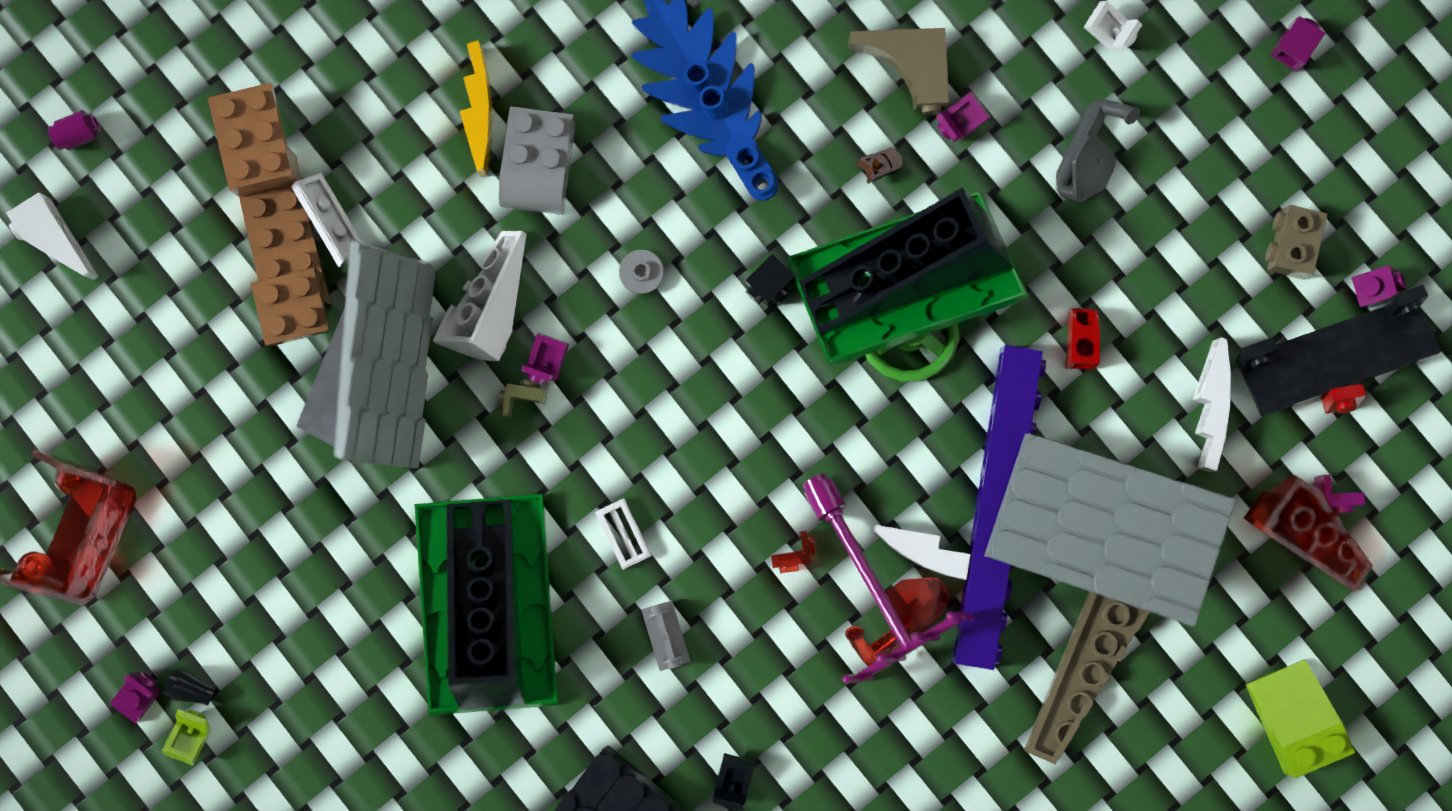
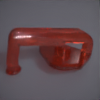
M937 577L904 579L886 592L911 639L913 634L919 633L940 616L949 600L947 588L941 579ZM852 626L845 631V637L867 666L875 663L878 655L890 654L901 647L891 629L870 646L863 638L864 630L861 627Z

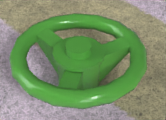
M959 323L946 328L947 339L945 345L930 333H926L888 349H879L865 356L868 362L883 376L899 382L924 381L939 374L953 359L959 343ZM894 347L907 352L916 351L922 347L937 358L931 364L920 369L903 370L889 365L880 355Z

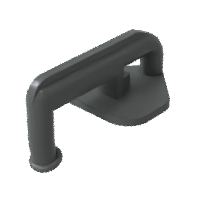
M1096 99L1089 104L1056 172V188L1060 196L1068 200L1082 202L1105 189L1115 167V155L1097 137L1098 131L1106 115L1122 118L1128 125L1135 123L1140 116L1139 108L1103 99Z

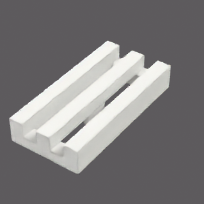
M625 498L595 512L622 570L652 556ZM617 508H622L643 553L637 555L616 511ZM609 512L631 556V559L627 561L604 516Z

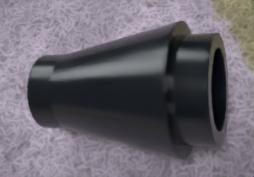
M173 669L163 694L171 696L170 700L209 706L216 688L209 686L184 669L181 672Z

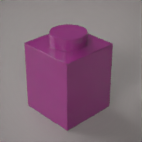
M1298 16L1288 26L1270 55L1296 72L1306 64L1326 33L1319 29V25L1312 19Z

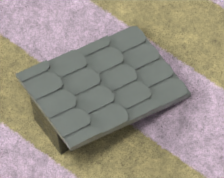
M351 239L346 305L296 426L334 446V455L342 460L419 469L426 419L422 418L428 382V373L425 369L433 317L429 315L435 271L433 265L425 261Z
M1025 433L984 556L1195 626L1199 609L1210 581L1209 578L1212 575L1219 548L1236 500L1043 437Z

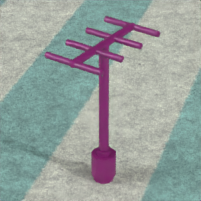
M821 473L803 484L806 490L804 495L818 520H826L827 523H832L901 646L890 654L878 655L875 663L857 674L843 676L842 680L844 683L858 684L872 681L873 675L894 662L905 661L907 654L927 642L940 640V634L960 622L974 619L973 613L963 611L949 612L946 620L925 633L913 634L911 639L842 517L844 515L842 510L847 505L833 480L828 478L825 473Z

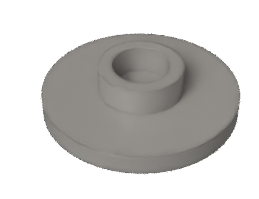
M647 250L630 252L623 258L619 267V276L622 284L626 289L636 294H647L654 291L663 279L664 271L660 259L654 253Z

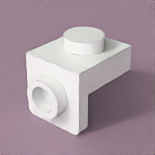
M1100 1L1084 28L1109 50H1125L1135 42L1137 32L1141 28L1142 23L1138 20H1128L1108 1Z

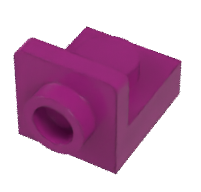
M143 671L140 673H128L124 678L125 684L110 702L111 706L134 723L141 720L162 692L161 689L155 686L157 681Z

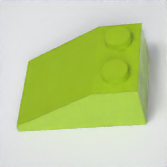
M1305 659L1245 684L1284 774L1298 778L1355 753L1342 721Z

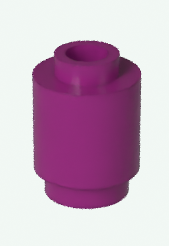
M80 110L54 121V125L48 127L49 136L58 150H71L96 140L97 132L100 131V126L92 113L87 114L85 110Z

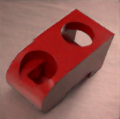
M1071 308L1068 316V346L1065 369L1094 370L1100 364L1098 310Z

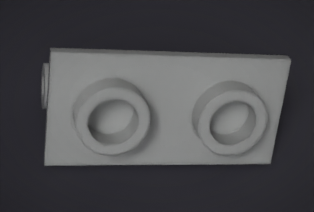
M672 600L641 609L659 670L672 669L691 662Z

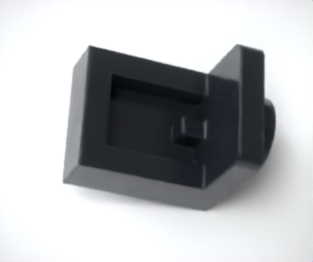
M724 753L712 802L727 809L744 810L755 761Z

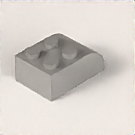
M510 106L499 180V204L501 207L563 215L576 127L573 114Z

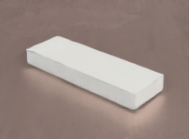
M322 173L295 181L291 187L338 267L349 264L350 239L363 242Z

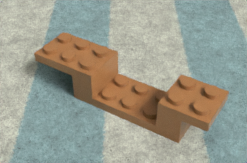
M266 83L208 97L228 188L239 197L258 281L251 283L265 346H275L331 332L325 308L332 306L313 223L291 187L295 181L301 180L302 177L297 155L287 146L273 85Z

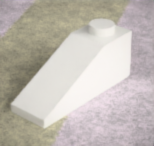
M37 193L6 212L12 222L9 224V228L17 239H23L87 278L95 280L99 277L49 197Z

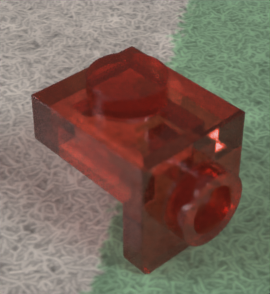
M807 530L799 532L802 551L770 555L772 568L779 567L781 574L799 571L798 564L812 563L811 556L816 555L814 536L808 537Z

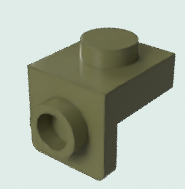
M522 380L521 385L506 383V390H501L499 394L498 409L502 410V416L512 418L514 400L546 404L548 391L540 388L541 384L534 381Z

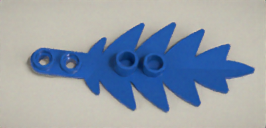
M644 0L649 17L634 19L632 24L641 34L661 46V48L634 52L632 57L643 66L675 79L643 84L641 88L645 93L659 100L691 109L689 111L662 115L661 121L678 131L711 141L700 144L699 150L709 155L727 156L747 191L754 199L759 201L771 199L778 191L779 182L754 141L761 124L762 114L760 111H756L748 119L755 84L754 65L750 63L729 88L737 52L736 33L731 32L710 58L714 37V15L711 8H708L688 32V13L685 0H672L669 5L664 0ZM747 158L754 159L749 165L743 164ZM761 183L769 184L764 190L758 189Z

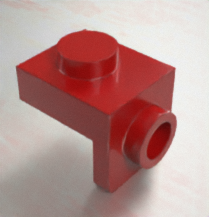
M1363 384L1330 389L1328 394L1320 397L1325 414L1334 412L1348 413L1358 408L1366 394Z

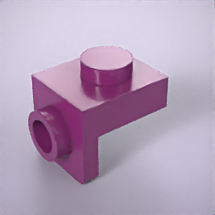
M970 92L948 110L940 112L936 118L940 122L938 128L943 136L948 140L951 138L955 142L964 139L988 121L991 116L974 92Z
M1390 265L1351 277L1361 308L1388 301L1394 294L1407 289L1403 273L1401 271L1397 272Z
M538 333L528 363L523 365L521 371L529 374V380L540 384H547V381L557 380L569 343Z
M1330 475L1314 477V482L1311 485L1312 500L1316 501V508H1334V514L1354 513L1355 506L1365 505L1364 492L1332 494Z

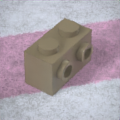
M1291 204L1282 209L1281 212H1277L1272 229L1276 231L1274 242L1269 244L1265 260L1269 261L1267 271L1303 280L1313 276L1327 213Z

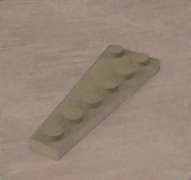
M1090 591L1088 592L1024 748L1025 752L1056 765L1079 728L1081 720L1092 707L1097 694L1110 678V673L1119 659L1123 657L1135 633L1139 631L1150 613L1149 611Z

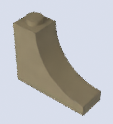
M945 28L850 31L848 39L849 52L872 55L893 67L903 78L910 91L914 111H922L923 115H937L941 110H946L949 104Z

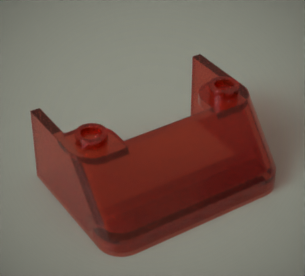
M34 449L32 456L57 469L54 478L57 489L71 495L47 553L31 551L24 554L17 562L14 572L0 569V582L7 587L83 605L90 602L99 590L135 505L136 491L132 486L76 462Z

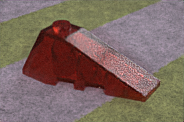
M1296 475L1261 492L1243 519L1355 592L1373 565L1356 540L1347 532L1339 516L1333 512L1323 493Z

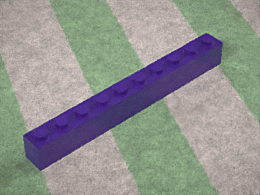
M1004 345L1000 348L968 552L970 554L967 579L964 580L960 611L973 613L974 619L957 624L952 663L994 670L995 663L1000 664L1003 646L998 644L1000 631L1005 632L1007 625V613L1003 612L1005 600L1010 599L1012 592V581L1008 580L1009 569L1015 566L984 555L1025 433L1036 435L1037 423L1032 422L1034 410L1039 409L1041 402V391H1037L1039 378H1044L1046 370V360L1042 359L1043 351Z

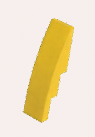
M478 40L467 43L475 74L463 77L471 108L460 110V115L477 172L481 177H484L488 173L492 147L493 108L490 79L483 48Z

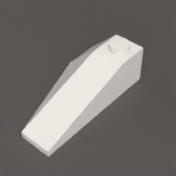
M502 231L482 259V270L472 282L468 280L462 288L466 291V294L457 307L451 304L445 313L433 339L435 343L477 360H500L506 350V344L512 332L526 233L523 231Z

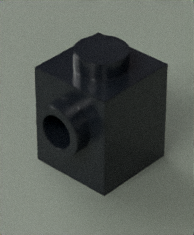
M771 254L745 280V285L748 287L745 292L758 305L761 302L767 307L772 302L778 305L790 293L787 287L794 281L795 275L775 255Z

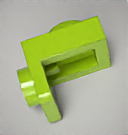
M178 709L175 715L177 722L162 752L163 755L194 765L211 731L209 722L206 720V716L198 711L188 710V712Z

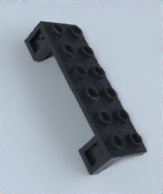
M1424 285L1394 294L1384 307L1282 343L1275 344L1273 338H1269L1243 347L1235 361L1259 414L1266 416L1326 395L1330 389L1351 386L1438 355L1441 349L1421 310V305L1429 296Z

